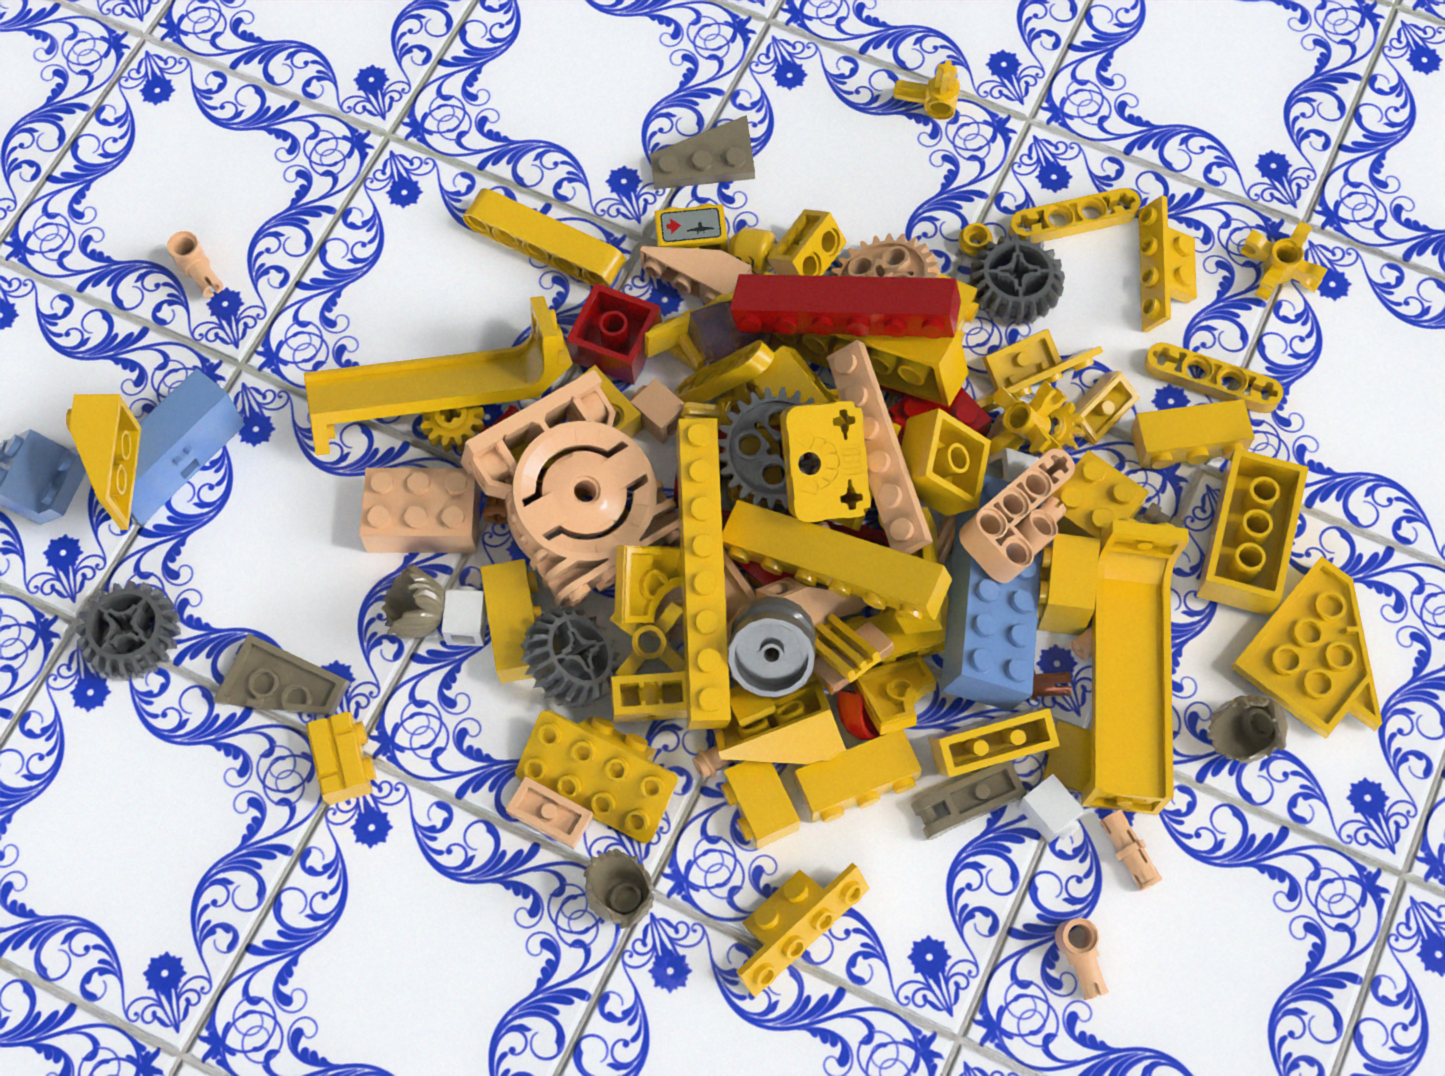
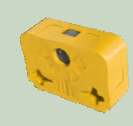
M854 401L793 405L786 407L782 411L780 426L788 508L794 518L803 522L854 518L863 516L864 509L871 507L867 475V454L863 432V412L861 407L854 406ZM840 413L848 417V423L842 424L841 428L840 426L833 425V418L839 417ZM804 453H807L808 457L814 458V465L809 467L808 473L805 472V469L798 466V461L804 459ZM847 489L855 493V499L849 500V506L847 503L840 501V496L845 495Z

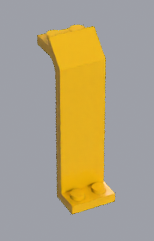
M544 296L530 297V335L522 344L511 348L304 372L315 455L330 454L329 439H336L334 424L539 398L573 364L560 325L557 324L555 310L548 308Z
M1131 518L1112 519L1110 524L1102 523L1099 537L1100 550L1095 610L1092 615L1091 779L1081 791V806L1117 811L1122 809L1125 812L1158 815L1174 797L1171 577L1176 560L1189 543V532L1187 528L1175 527L1170 523H1158L1155 525L1139 523Z

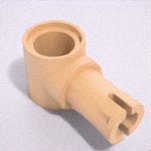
M180 231L172 235L168 240L167 248L178 270L195 281L204 297L210 298L214 296L210 286L213 287L217 294L221 292L223 283L210 268V260L205 255L196 235L189 231Z
M1055 497L1047 498L1039 509L1031 511L1015 526L1032 546L1034 556L1057 536L1058 526L1056 523L1066 513L1063 503L1058 508L1055 507L1060 501Z
M1075 918L1060 923L1055 932V943L1059 950L1066 954L1069 965H1074L1084 994V1000H1088L1098 995H1105L1109 993V990L1106 987L1096 958L1100 956L1097 949L1099 941L1098 930L1090 920ZM1073 926H1078L1085 934L1084 944L1080 948L1072 946L1068 939L1069 930Z

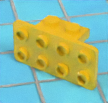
M551 710L542 711L538 715L516 768L515 774L517 778L523 781L526 776L593 812V818L641 843H649L656 834L678 783V777L674 772L653 762L657 750L648 746V741L639 735L632 733L626 735L614 729L615 725L603 717L590 716L577 724Z

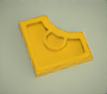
M617 545L614 622L654 623L656 609L663 596L673 588L682 586L680 547Z
M917 656L869 669L851 682V685L856 694L862 698L863 706L880 735L916 726L917 715L915 705L924 695L936 690L937 680L922 656Z

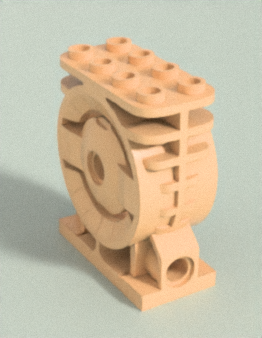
M595 369L467 440L461 459V464L468 475L473 474L486 495L505 499L507 521L511 534L522 552L531 560L530 565L533 570H538L543 578V586L545 589H550L555 597L554 603L559 608L570 605L572 608H575L587 599L586 595L595 587L601 592L616 582L617 545L675 547L680 543L679 516L674 510L676 503L673 498L667 499L662 492L664 485L661 480L656 481L651 463L642 449L629 436L613 428L616 411L601 390L602 380ZM563 419H568L569 421L567 423L557 425L560 422H562ZM524 443L529 444L517 464L510 451ZM563 450H587L572 452L553 463L543 479L540 492L541 498L525 507L523 506L522 500L535 494L538 474L552 456ZM633 487L632 505L628 517L611 534L592 540L574 539L564 534H560L549 541L545 538L558 529L576 537H592L604 533L618 521L626 505L627 488ZM578 488L588 490L592 495V500L589 502L578 500L574 490Z

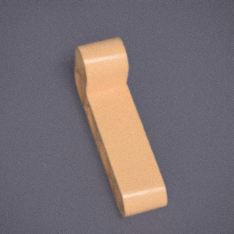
M1061 449L1049 450L983 506L960 529L959 538L963 547L995 581L1008 583L1032 563L1034 559L1033 548L1015 526L1073 475L1075 470L1074 461L1065 451Z

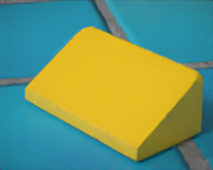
M1120 370L1105 373L1075 404L1074 413H1080L1084 417V421L1076 426L1086 433L1083 438L1092 445H1096L1141 398Z

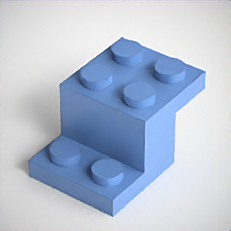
M32 429L19 435L14 434L7 441L3 440L0 443V505L38 525L63 517L86 473L77 447L69 450Z

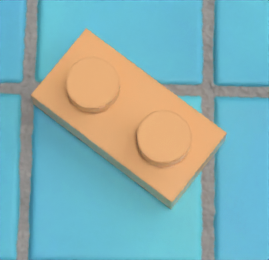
M526 776L505 809L507 814L573 850L594 817L593 812Z

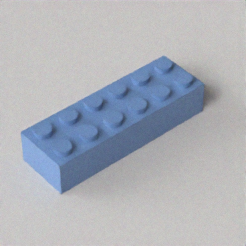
M985 475L979 508L956 514L951 569L952 582L949 592L941 692L1012 711L1031 697L1033 693L1042 550L1034 556L1032 563L1012 581L1000 583L991 578L963 547L959 538L962 526L1010 484V482ZM1043 502L1035 509H1039L1042 506Z

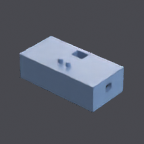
M198 368L139 423L142 429L130 517L143 526L245 426L229 394Z

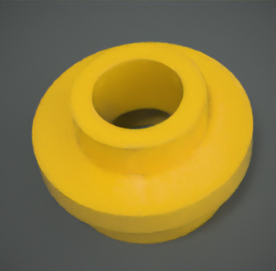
M981 223L969 224L962 229L958 238L960 249L966 255L976 257L980 250H985L989 241L993 242L992 233L987 226ZM978 240L980 244H975L970 241Z

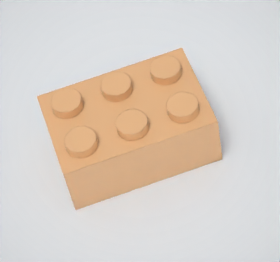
M365 468L359 536L367 553H477L481 487L473 474L468 475L464 468Z

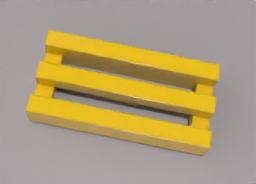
M832 613L827 617L828 624L824 625L820 622L815 626L817 631L815 652L849 682H853L878 663L881 658L873 646ZM834 632L838 633L843 639H845L849 644H851L867 659L865 660L863 657H861L856 651H854L837 635H835ZM826 639L857 666L854 669L851 668L823 644L822 641Z

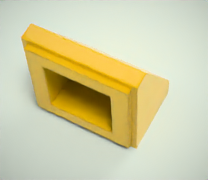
M741 684L730 689V707L740 726H746L777 711L770 697L759 696L744 689Z

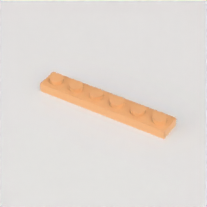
M855 340L829 355L827 360L841 401H854V406L861 407L868 482L890 548L911 554L933 543L865 343Z

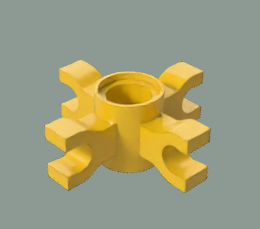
M1300 221L1290 238L1280 239L1275 243L1268 241L1261 233L1252 229L1240 253L1265 263V275L1255 292V296L1267 302L1278 283H1287L1292 279L1299 281L1306 289L1315 293L1328 269L1303 259L1304 250L1302 247L1313 227Z
M1044 381L1029 404L1022 401L1016 394H1010L1002 386L994 393L992 398L1005 410L1003 415L1005 430L991 440L989 450L992 454L1005 448L1018 451L1025 440L1032 443L1037 451L1041 453L1043 451L1047 453L1051 449H1063L1049 434L1051 421L1048 415L1053 410L1062 406L1068 399L1059 388L1056 387L1054 389L1050 383Z
M675 600L672 601L655 623H648L646 625L643 623L614 622L615 612L609 620L632 636V647L634 649L615 672L618 676L635 675L646 659H655L657 657L674 672H685V656L669 645L670 636L668 633L682 616L683 606ZM645 631H654L659 635L661 645L657 651H649L643 647L641 638Z

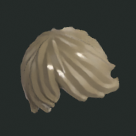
M409 565L401 571L400 576L395 578L392 587L386 592L387 596L383 598L385 605L381 608L387 618L384 626L390 627L387 630V634L391 636L392 633H396L397 638H421L428 636L441 624L445 609V592L442 586L416 565Z
M1251 694L1248 696L1241 695L1225 702L1212 713L1211 724L1208 726L1210 732L1206 736L1212 740V747L1217 754L1226 755V759L1230 760L1233 758L1238 760L1240 764H1249L1263 759L1266 755L1270 757L1275 750L1279 749L1282 751L1287 746L1288 724L1282 708L1267 697L1253 696Z
M613 849L612 851L608 850L606 853H600L598 857H591L590 861L592 863L586 867V871L583 874L586 878L585 895L589 908L593 910L595 915L600 916L607 922L619 924L621 929L631 928L635 923L642 921L649 914V910L653 908L655 896L652 890L654 886L652 885L649 872L644 868L643 864L637 862L638 856H629L618 849Z

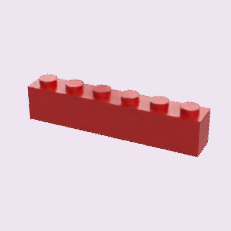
M739 274L730 311L738 332L751 334L771 332L786 335L806 333L822 336L842 334L858 337L878 335L894 338L913 336L937 339L940 337H955L961 298L956 278Z

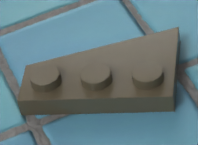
M747 115L650 154L654 190L755 179Z

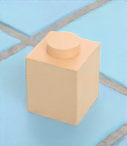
M656 378L648 386L643 385L638 388L631 398L630 403L641 413L642 427L664 444L677 430L678 420L682 419L681 412L684 402Z

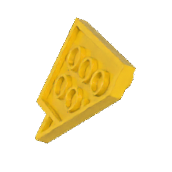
M1321 556L1231 668L1324 739L1332 733L1347 712L1375 732L1382 725V718L1353 578Z

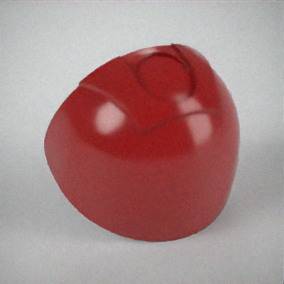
M839 690L837 692L838 714L846 731L859 740H873L883 736L879 734L865 710L862 698L855 691Z

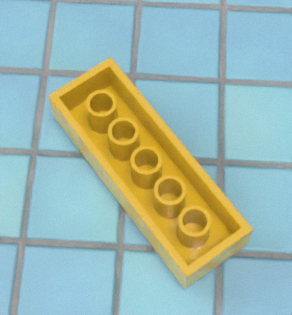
M767 271L764 273V275H777ZM956 329L954 338L940 337L937 339L913 336L894 338L878 335L858 337L842 334L822 336L806 333L786 335L771 332H759L758 340L765 343L771 350L776 351L781 346L791 347L805 361L829 369L830 366L827 360L829 355L855 340H859L865 343L879 385L950 407L969 374L958 329Z

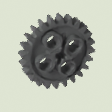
M768 387L765 389V399L760 400L754 392H751L752 404L747 406L744 402L738 400L737 403L741 412L738 415L730 411L726 413L733 423L731 426H719V429L727 435V439L718 440V446L726 449V452L719 454V462H728V465L720 473L722 476L734 475L728 486L731 490L742 486L743 488L739 496L742 500L753 494V505L759 506L762 500L766 499L769 510L773 511L776 501H782L785 510H789L785 476L782 482L777 485L768 484L764 480L766 470L772 466L781 467L785 471L784 462L776 453L771 456L768 455L772 451L770 445L757 431L755 424L761 423L773 440L780 445L782 444L781 431H774L770 428L771 419L773 416L781 414L786 407L803 405V403L800 402L801 392L799 390L790 399L787 398L785 387H781L778 397H773ZM811 397L804 404L815 403V400ZM750 437L757 438L761 441L760 450L750 456L741 452L742 442ZM813 456L808 460L798 461V466L802 473L805 474L812 470L814 466Z

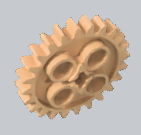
M888 233L884 241H880L878 236L875 235L873 243L870 245L862 240L860 241V250L848 249L851 257L848 259L839 257L838 261L841 268L831 269L833 276L939 278L938 276L941 275L933 251L929 252L927 244L919 245L917 237L907 241L903 233L897 240H893L891 233Z

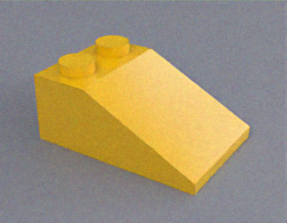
M74 394L72 408H69L66 413L67 429L72 435L97 499L120 530H129L142 427L120 394Z
M820 680L801 687L793 693L772 698L777 711L746 726H740L734 715L731 714V721L726 729H714L721 759L812 764L817 761H830L840 752L846 750Z

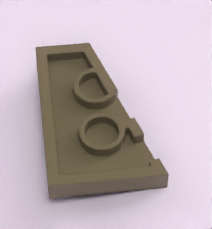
M248 633L213 702L223 705L332 716L335 714L351 682Z

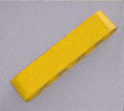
M487 188L480 189L462 217L466 225L475 232L591 286L598 283L610 287L626 262L625 256L616 247Z

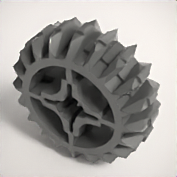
M1016 233L1012 236L1011 241L1006 240L1001 235L997 244L989 241L985 250H980L977 253L976 260L971 265L969 285L978 289L976 300H979L980 310L990 308V319L996 315H1001L1003 324L1009 318L1015 319L1017 326L1022 323L1023 318H1026L1033 324L1036 321L1037 315L1045 318L1049 313V309L1054 310L1057 306L1059 297L1062 296L1064 290L1065 274L1064 271H1061V260L1054 259V249L1044 251L1045 245L1043 240L1033 244L1031 243L1030 235L1025 241L1019 240ZM1028 293H1035L1033 295L1024 297V295Z
M129 580L125 589L120 584L113 583V592L108 594L105 590L99 589L101 599L97 602L88 600V605L91 608L90 612H79L81 620L85 622L75 626L76 632L81 636L76 642L77 646L83 651L82 657L87 663L92 664L91 667L97 673L104 672L110 679L114 680L119 675L122 680L129 681L133 672L138 678L144 679L146 668L149 667L153 672H158V665L156 664L158 660L170 662V656L166 653L167 649H178V644L173 637L181 635V629L176 624L180 621V616L174 610L175 605L171 599L165 598L162 590L158 588L152 589L148 583L143 582L138 587L134 581ZM155 616L154 631L149 638L147 631L152 625L150 620ZM107 624H109L110 630L105 637L106 642L103 644V633ZM121 625L127 630L129 628H132V630L135 631L138 634V636H136L132 632L126 634V632L122 630L119 626Z
M570 605L562 609L559 607L552 608L545 614L542 613L527 628V631L524 633L526 638L520 645L526 651L521 661L529 664L525 675H532L536 680L533 688L542 687L544 689V699L554 696L557 706L567 703L570 709L577 708L580 705L582 707L590 706L606 696L610 690L611 677L615 676V672L619 669V665L614 661L617 660L620 654L611 648L615 640L608 639L605 635L607 627H599L596 624L597 616L587 618L584 609L574 611Z

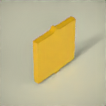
M1058 721L1056 733L1060 746L1046 750V754L1049 756L1042 781L1054 774L1065 788L1081 792L1091 779V730Z

